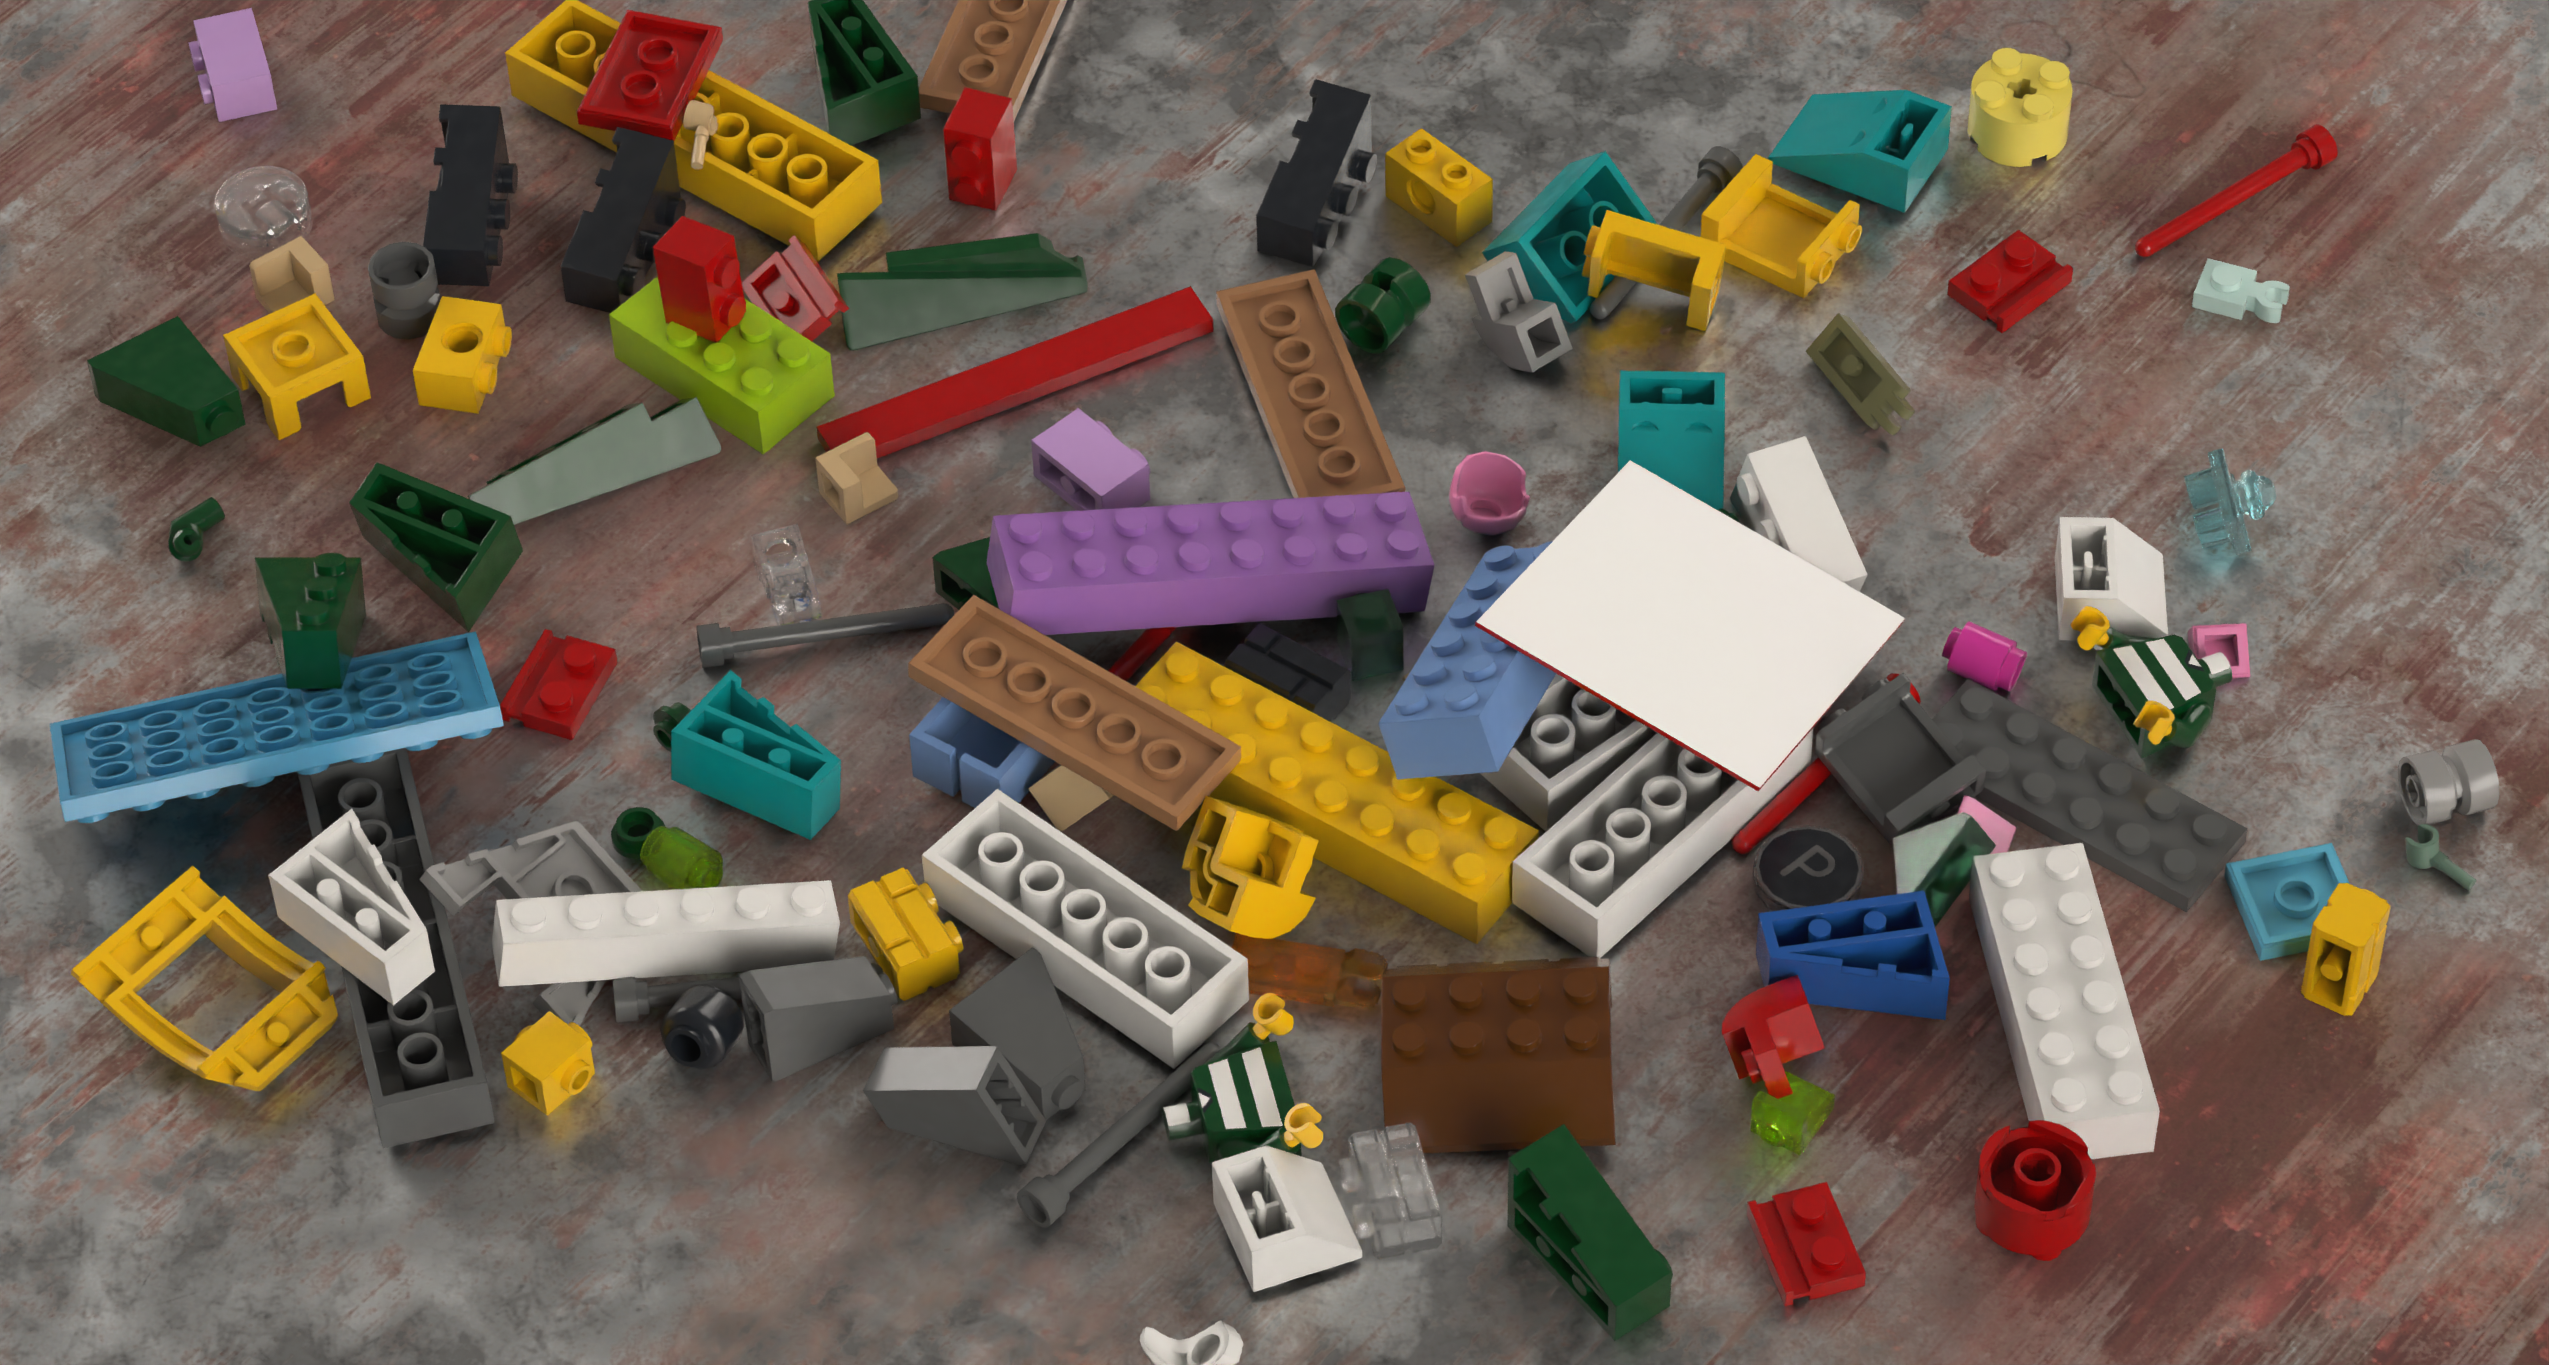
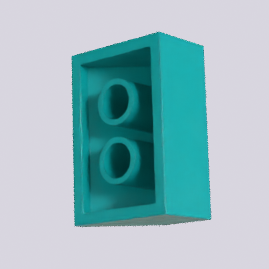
M1603 151L1569 163L1488 245L1482 254L1489 261L1505 251L1516 253L1533 299L1556 303L1561 319L1573 323L1590 308L1592 302L1596 299L1595 297L1588 296L1589 278L1582 276L1586 259L1584 249L1592 225L1601 228L1606 210L1657 225L1658 223L1607 152ZM1608 274L1605 276L1600 293L1615 275Z

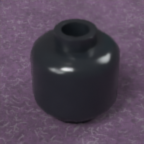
M706 985L690 987L665 1014L660 1028L662 1042L670 1056L684 1066L697 1069L715 1067L727 1056L741 1038L744 1028L743 1014L736 1001L726 992Z

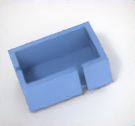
M944 697L940 699L909 734L913 777L952 797L961 790L962 802L974 808L996 789H999L1020 803L1028 794V788L1041 779L1055 762Z

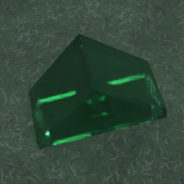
M1965 812L1894 837L1897 894L1925 891L1934 926L1936 927L1971 880L1973 856L1990 854L1996 847V844L1975 819Z

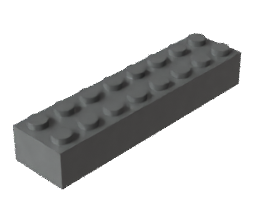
M401 748L384 752L382 757L371 762L355 763L347 760L329 764L326 770L316 774H298L312 840L350 809H353L360 821L361 829L371 845H375L379 851L384 866L392 879L400 885L428 933L435 972L394 1006L341 966L382 1148L495 1123L487 1079L446 910L440 901L419 880L424 872L434 865V860L407 749Z

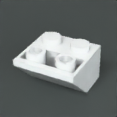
M2059 517L2055 552L2059 640L2077 641V637L2081 632L2073 630L2070 624L2086 606H2091L2101 611L2107 617L2110 624L2109 627L2125 635L2150 638L2168 636L2163 554L2114 518Z
M1263 1146L1212 1162L1213 1202L1253 1292L1362 1258V1249L1321 1162L1270 1146Z

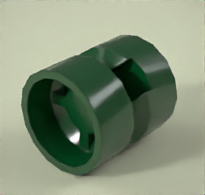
M1388 257L1382 259L1364 277L1361 284L1356 285L1339 301L1335 308V318L1341 331L1355 346L1366 352L1378 354L1384 352L1402 334L1405 327L1410 326L1428 308L1431 303V293L1426 281L1410 264L1397 258Z

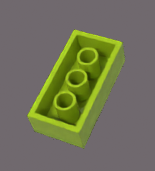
M658 276L609 314L615 358L679 400L697 397L708 419L763 455L835 396L831 354L747 299H745L746 312L740 323L731 327L717 343L697 336L695 331L673 321L669 324L666 323Z

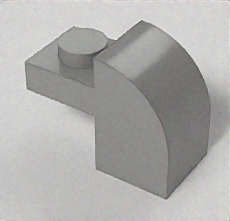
M1505 251L1465 274L1480 313L1472 318L1475 328L1486 346L1507 366L1517 370L1534 372L1573 349L1556 303L1533 299L1516 253Z

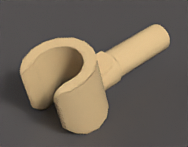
M691 100L686 107L683 124L685 129L696 131L691 167L702 169L709 135L716 133L718 122L714 116V108L711 104Z

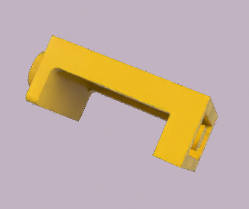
M1755 154L1701 214L1700 237L1726 244L1725 262L1804 299L1817 283L1823 284L1826 282L1833 271L1836 261L1844 252H1852L1859 242L1862 233V226L1858 224L1860 204L1849 200L1838 213H1835L1772 184L1773 161Z
M1606 210L1601 228L1592 225L1584 249L1586 259L1582 276L1589 278L1588 296L1598 298L1605 276L1608 274L1690 297L1686 326L1706 331L1721 287L1726 244Z

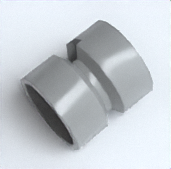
M2473 739L2446 746L2442 756L2437 751L2429 750L2405 756L2399 761L2398 783L2401 797L2410 818L2418 826L2420 824L2430 825L2450 820L2452 810L2454 809L2461 815H2469L2493 809L2498 804L2499 781L2492 756L2480 740Z

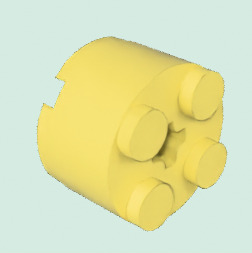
M2001 48L1995 51L1992 59L1984 63L1976 71L1971 83L1967 132L1970 139L1973 137L1976 143H1978L1977 150L1985 158L1993 162L2012 167L2031 166L2032 159L2047 155V161L2058 155L2067 142L2072 84L2069 79L2070 71L2068 67L2059 61H2050L2041 56L2019 53L2012 48Z

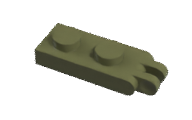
M1838 313L1808 347L1806 353L1868 426L1874 430L1881 426L1889 434L1895 436L1902 426L1891 413L1895 411L1905 420H1909L1915 410L1905 399L1911 390L1852 319Z

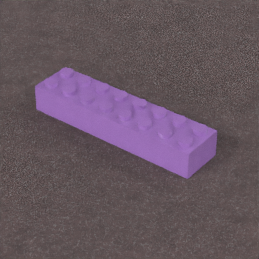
M1410 492L993 516L987 556V566L999 609L1044 635L1421 612L1426 609L1434 570V562Z

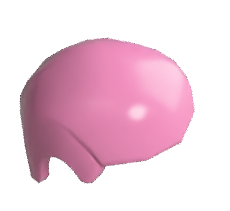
M1483 451L1467 455L1456 467L1450 485L1449 502L1456 520L1460 521L1463 527L1474 533L1497 535L1513 530L1526 514V508L1530 499L1525 488V470L1502 454Z

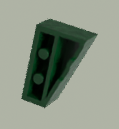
M863 0L808 1L812 48L828 133L852 146L921 119L918 76Z
M376 462L349 502L363 538L468 632L523 552L510 515Z
M324 553L316 557H255L260 616L262 621L266 622L270 643L274 644L276 659L287 689H342L366 616L361 557H345L339 553Z
M1565 1124L1508 1158L1507 1226L1614 1341L1670 1306L1671 1279L1673 1277L1670 1264L1661 1252L1654 1249Z

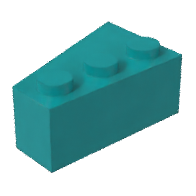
M730 670L671 731V780L812 840L840 809L841 760L798 724L790 727L774 714V705L765 697L758 700L741 687L742 679Z

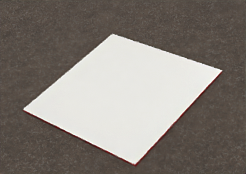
M1630 460L1476 621L1475 626L1749 787L1759 791L1904 623L1905 618Z

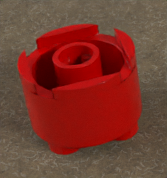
M2044 1120L2029 1121L2028 1127L2010 1130L2009 1125L1996 1131L1983 1146L1979 1159L1974 1208L1976 1227L1980 1233L2010 1251L2031 1255L2041 1261H2051L2057 1258L2062 1250L2074 1244L2088 1227L2096 1179L2095 1163L2093 1164L2088 1155V1147L2083 1139L2072 1130L2060 1124Z

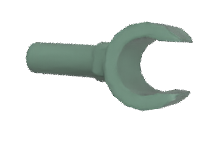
M2420 824L2418 826L2419 843L2409 837L2405 838L2406 857L2412 867L2426 869L2433 866L2444 872L2468 891L2475 885L2477 880L2439 851V833L2436 828L2428 824Z

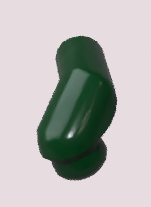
M213 497L208 498L171 521L168 549L175 559L180 561L195 560L202 551L204 532L225 519L222 507Z

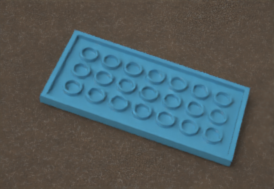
M475 631L352 658L342 689H287L281 673L54 722L49 725L64 821L77 820L80 823H93L105 819L109 816L110 812L132 808L136 811H147L160 807L164 804L165 800L187 796L191 799L207 798L218 793L220 788L242 784L246 787H257L271 782L275 776L297 772L301 775L316 774L326 770L329 764L347 760L355 763L371 762L382 757L384 752L406 748L410 751L426 750L435 746L438 740L456 736H460L463 739H476L488 735L493 728L504 726L498 698Z

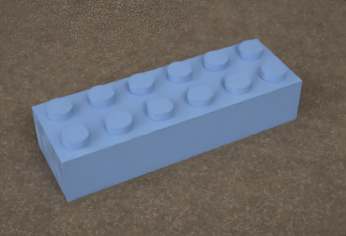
M1553 541L1531 548L1514 549L1512 546H1499L1485 552L1378 723L1397 779L1498 772L1556 673L1476 627L1475 624Z

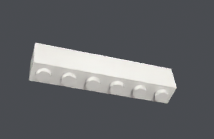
M831 880L496 900L492 948L499 987L600 981L628 977L648 978L745 972L755 969L834 960L840 921Z

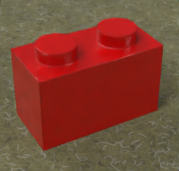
M964 87L943 128L949 200L996 211L1017 171L1012 98Z
M681 216L653 246L665 320L667 324L673 321L695 331L697 336L717 343L731 327L740 323L746 312V301L743 294L740 264L737 258L734 235Z

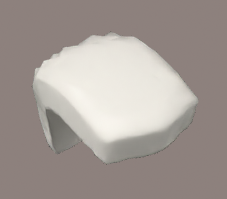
M1221 1320L1195 1336L1182 1340L1169 1338L1150 1327L1144 1328L1140 1334L1141 1347L1153 1365H1235L1239 1363L1243 1347V1341L1236 1329Z

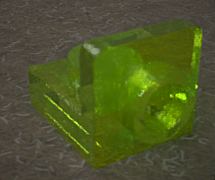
M1785 1071L1793 1094L1777 1099L1763 1091H1759L1752 1100L1750 1131L1759 1135L1762 1140L1772 1146L1783 1147L1801 1155L1834 1109L1835 1095Z

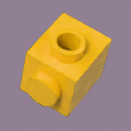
M548 1011L535 1024L523 1028L514 1039V1042L501 1052L507 1087L548 1116L568 1097L580 1093L588 1085L591 1077L595 1075L590 1037L578 1024L574 1022L567 1024Z

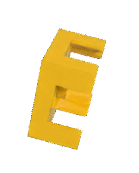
M316 293L223 335L232 378L242 391L249 388V381L258 391L262 398L266 422L278 440L286 438L301 429L297 401L340 381L342 382L345 403L348 407H353L371 398L363 355Z

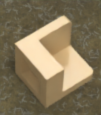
M302 236L253 260L249 265L256 299L269 313H273L315 293L324 305L335 300L328 264Z
M868 432L815 458L819 493L846 525L898 499L897 487L877 465L875 439Z
M1061 764L1028 788L1059 831H1064L1114 796Z

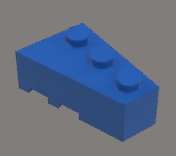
M1925 891L1758 913L1756 958L1764 987L1798 975L1809 1004L1946 1020L1950 978Z

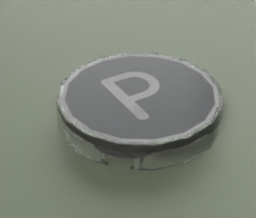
M1810 824L1791 826L1770 835L1757 849L1753 864L1754 887L1756 895L1771 911L1858 900L1864 878V866L1861 854L1847 837L1830 828Z

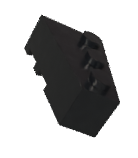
M1317 79L1314 80L1309 92L1312 97V111L1308 121L1297 120L1292 131V136L1299 139L1289 163L1279 161L1256 214L1257 251L1310 267H1314L1324 249L1330 250L1337 236L1339 222L1344 215H1351L1357 201L1360 186L1363 182H1370L1377 164V155L1372 153L1371 95Z
M440 104L438 119L442 125L445 148L435 147L433 163L434 165L441 166L436 191L429 192L423 247H426L433 255L438 285L489 286L493 266H501L503 240L500 232L509 228L510 202L507 198L508 193L515 194L517 190L516 163H509L500 106Z
M617 127L612 139L613 144L617 146V154L610 171L600 168L595 181L596 186L603 187L594 211L583 210L560 266L566 302L612 313L644 287L645 276L652 264L655 263L653 246L681 216H685L686 202L684 199H681L674 141Z

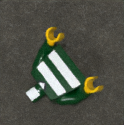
M2091 606L2084 607L2070 625L2073 630L2081 632L2077 637V642L2082 649L2091 650L2094 647L2097 650L2092 687L2140 758L2148 757L2170 744L2181 748L2193 746L2211 722L2216 687L2229 683L2232 680V670L2226 656L2218 652L2197 659L2185 640L2177 635L2160 638L2125 635L2109 627V621L2101 611Z
M1274 993L1262 995L1253 1007V1016L1257 1023L1249 1022L1225 1047L1203 1065L1195 1067L1190 1072L1192 1102L1162 1108L1165 1130L1169 1141L1201 1135L1206 1157L1210 1164L1263 1146H1270L1302 1156L1301 1143L1306 1148H1316L1321 1144L1323 1132L1315 1124L1321 1121L1322 1116L1310 1104H1294L1277 1041L1269 1042L1268 1035L1270 1033L1282 1036L1289 1033L1293 1028L1294 1019L1291 1014L1283 1009L1285 1006L1284 1000Z

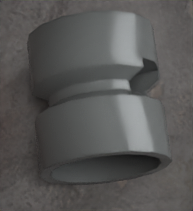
M398 242L389 244L379 249L371 257L368 265L378 325L386 334L394 338L409 340L423 337L428 333L441 300L439 289L437 288L438 281L433 255L426 247L417 243Z

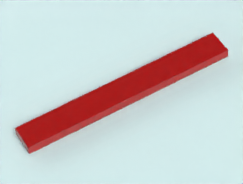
M1190 286L816 427L817 437L824 450L828 452L868 432L875 439L878 459L1214 332L1213 318Z

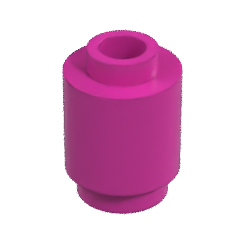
M1968 621L1962 630L1957 627L1952 629L1943 648L1942 657L1949 659L1947 671L1970 679L1993 691L2000 687L2010 692L2021 674L2027 652L2016 648V641Z

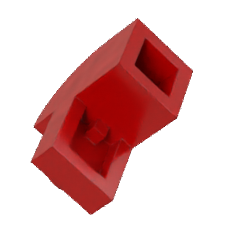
M1798 975L1770 984L1748 994L1728 1011L1722 1023V1035L1739 1080L1750 1076L1753 1084L1764 1080L1771 1101L1793 1094L1782 1064L1825 1049Z

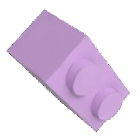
M252 8L194 20L197 41L188 42L194 70H205V74L197 75L204 105L214 103L218 121L222 122L277 110L271 74Z
M1079 408L1031 440L1034 476L1077 511L1140 507L1150 500V467L1145 457L1138 450L1129 449L1113 436L1110 429L1103 422L1094 421Z

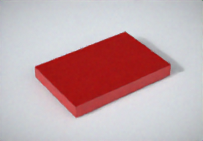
M627 10L577 110L578 124L616 131L617 127L675 141L683 124L686 107L691 100L695 99L723 41L722 27Z

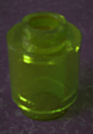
M660 826L648 835L641 848L640 858L642 863L647 866L648 873L673 889L718 887L722 880L723 858L721 853L679 827L668 828Z

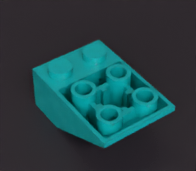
M1908 90L1812 94L1769 155L1768 160L1773 161V164L1905 213L1948 150L1952 106Z
M1620 370L1618 472L1631 460L1716 510L1723 509L1725 373Z

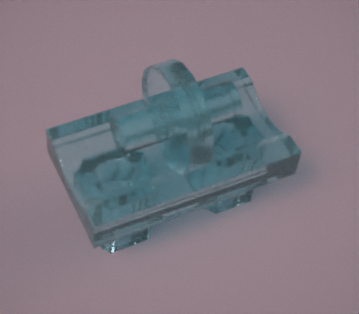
M2221 448L2208 452L2211 468L2184 476L2188 495L2194 510L2219 503L2217 508L2193 515L2195 529L2203 548L2231 541L2236 556L2250 552L2252 550L2244 514H2249V517L2253 520L2264 517L2265 510L2271 507L2277 498L2275 485L2271 479L2257 476L2253 470L2244 471L2241 474V479L2236 482L2234 474L2229 473L2224 449Z

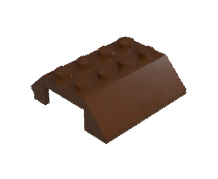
M1580 957L1560 958L1559 961H1549V959L1504 961L1503 964L1471 962L1449 963L1447 966H1437V964L1397 966V968L1385 969L1382 975L1381 1071L1386 1154L1400 1155L1524 1149L1565 1124L1581 1147L1616 1145L1615 1098L1612 1074V983L1610 959Z

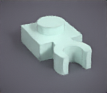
M2208 258L2193 294L2192 307L2242 320L2245 310L2254 312L2259 319L2265 322L2279 323L2283 304L2286 305L2288 302L2290 286L2280 281L2256 282V270Z

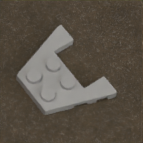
M578 820L518 838L513 844L488 851L483 849L470 853L465 859L447 865L444 862L432 865L419 879L452 916H455L492 886H495L506 899L642 891ZM606 980L553 983L538 995L533 1004L543 1015L550 1011L567 1024L574 1022L580 1026L585 1018V1014Z

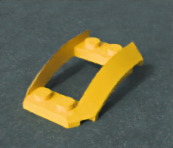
M192 865L71 970V975L129 1029L177 1064L204 1079L261 1091L328 1032L337 1021L338 1012L333 994L330 995L325 976L326 967L319 960L313 963L272 937L225 895L221 898L200 878L201 872ZM203 935L237 964L280 993L215 1051L208 1049L179 1030L136 994Z

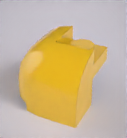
M1205 796L1188 842L1182 869L1190 871V890L1193 899L1188 906L1199 916L1229 931L1249 937L1273 939L1290 932L1307 916L1316 899L1301 891L1306 874L1311 868L1313 855L1319 840L1304 834V830L1278 819L1223 800Z

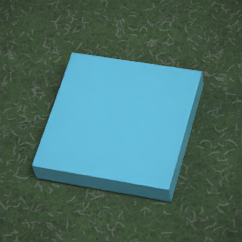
M2332 843L2226 863L2224 877L2260 961L2308 952L2313 922L2322 908L2327 906L2328 899L2339 883H2349Z

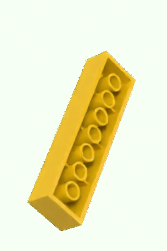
M565 0L505 52L512 96L617 152V146L612 142L616 131L579 125L577 110L617 32L620 22L578 0ZM708 70L694 100L713 106L718 129L714 135H709L703 168L694 169L691 167V159L696 131L685 129L684 124H682L674 141L679 187L788 246L791 245L788 240L792 236H796L807 246L816 261L819 262L882 204L878 160Z
M1175 642L1136 684L1135 687L1241 746V761L1209 797L1251 809L1304 830V834L1319 840L1313 858L1475 944L1481 941L1512 904L1513 861L1539 838V830L1438 777L1397 779L1388 751L1178 642Z

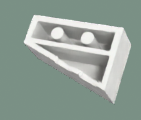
M1803 436L1747 454L1730 496V500L1747 528L1860 592L1868 574L1807 437Z
M350 809L268 875L278 918L393 1006L435 972L426 927L398 882L394 881L383 864L382 856L375 845H371L361 829L360 821L353 809Z

